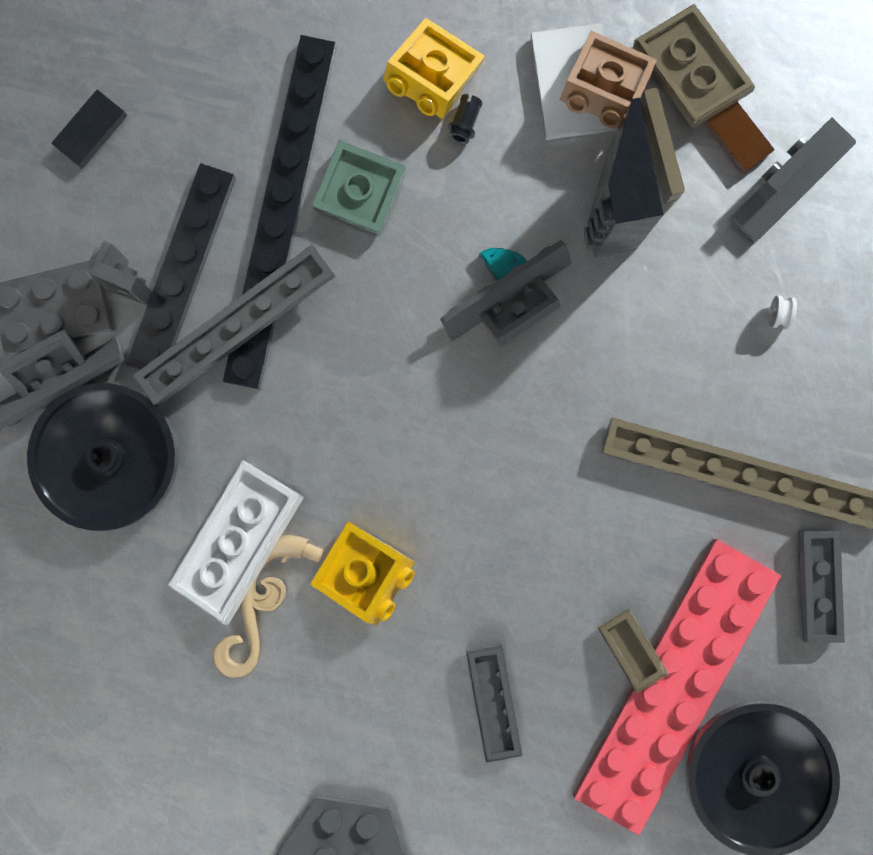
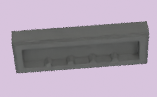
M502 644L466 650L486 763L522 756Z

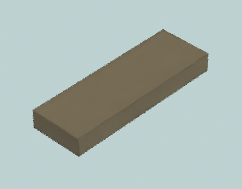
M656 88L643 91L640 102L665 204L676 202L684 193L685 187L659 91Z

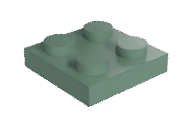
M339 140L312 207L316 211L380 235L405 175L406 166Z

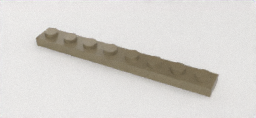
M610 419L601 451L602 454L873 530L872 490L624 420Z

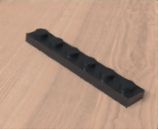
M202 163L199 164L126 365L141 370L176 344L236 180L234 174Z

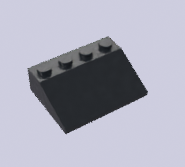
M640 98L631 99L610 143L588 219V226L584 227L585 243L587 248H593L594 258L637 250L664 215Z

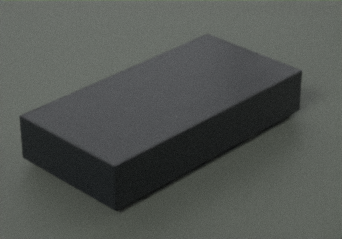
M97 89L51 144L83 169L127 117V114Z

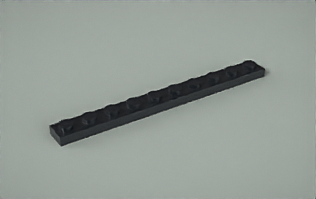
M300 35L242 295L286 264L290 259L337 47L334 41ZM275 321L228 355L222 382L260 390Z

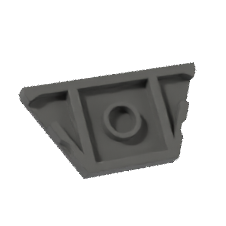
M317 795L276 855H404V848L395 827V820L390 805Z

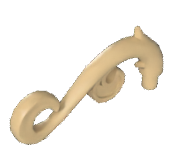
M281 535L264 566L272 559L282 556V563L293 557L300 560L302 557L319 563L324 549L309 544V539L300 536ZM274 576L262 579L260 584L265 586L267 590L262 595L257 593V578L255 579L240 604L249 641V656L243 663H236L230 658L231 647L235 644H242L244 641L242 636L231 635L219 641L213 650V662L216 669L222 675L238 679L247 676L255 669L260 654V640L255 609L265 612L273 611L283 603L286 597V586L281 579Z

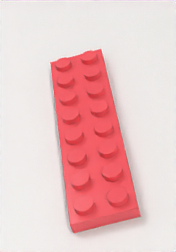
M713 539L654 646L655 651L670 675L640 693H636L633 687H631L572 794L574 799L633 833L640 835L782 575L720 540Z

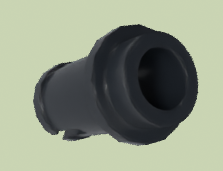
M469 94L461 95L454 121L448 124V136L457 143L468 144L469 140L475 137L473 128L483 102L474 95H472L470 102L468 101Z

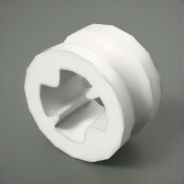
M775 296L770 307L769 326L776 329L779 325H782L784 330H791L796 319L797 300L790 297L787 301H784L782 296Z

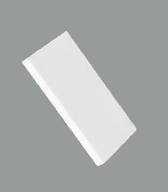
M242 460L173 575L168 587L220 623L229 625L304 497L250 463Z

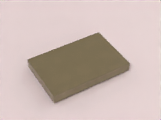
M695 3L634 40L633 47L637 51L657 59L652 73L692 129L754 91V83Z

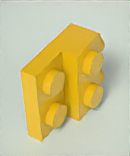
M425 18L389 59L383 81L387 83V87L392 94L398 97L406 95L417 102V107L423 114L427 116L435 114L443 119L461 97L466 84L482 66L485 56Z
M348 521L310 585L366 623L378 626L380 621L385 622L392 616L396 607L393 599L399 589H406L413 581L415 571L412 570L415 561Z

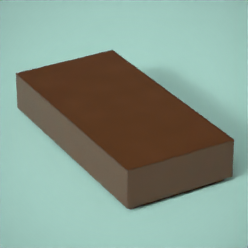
M738 101L703 122L743 174L775 150Z

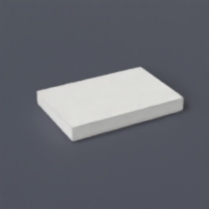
M602 23L531 32L530 38L545 140L611 132L617 129L604 126L599 117L586 111L581 114L574 113L568 109L565 102L559 100L590 31L604 36Z

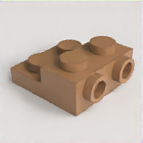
M590 31L559 100L565 102L568 109L574 113L581 114L586 111L599 117L604 126L617 128L631 99L641 98L657 59Z

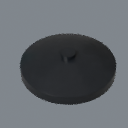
M111 383L86 384L69 390L55 399L43 411L35 423L27 449L29 478L35 493L43 505L65 523L91 531H109L125 528L149 516L168 495L175 480L178 466L177 440L171 423L164 412L158 406L153 405L151 400L142 393Z
M749 701L733 705L719 712L697 734L686 762L687 793L697 817L718 841L746 855H785L804 847L823 831L837 805L840 790V773L836 755L823 732L811 720L782 704L768 701Z

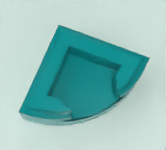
M488 248L479 252V257L495 281L506 276L514 267L527 262L526 258L520 253L509 249Z

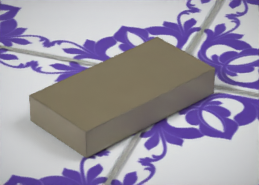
M630 609L598 627L599 632L636 693H640L670 675Z

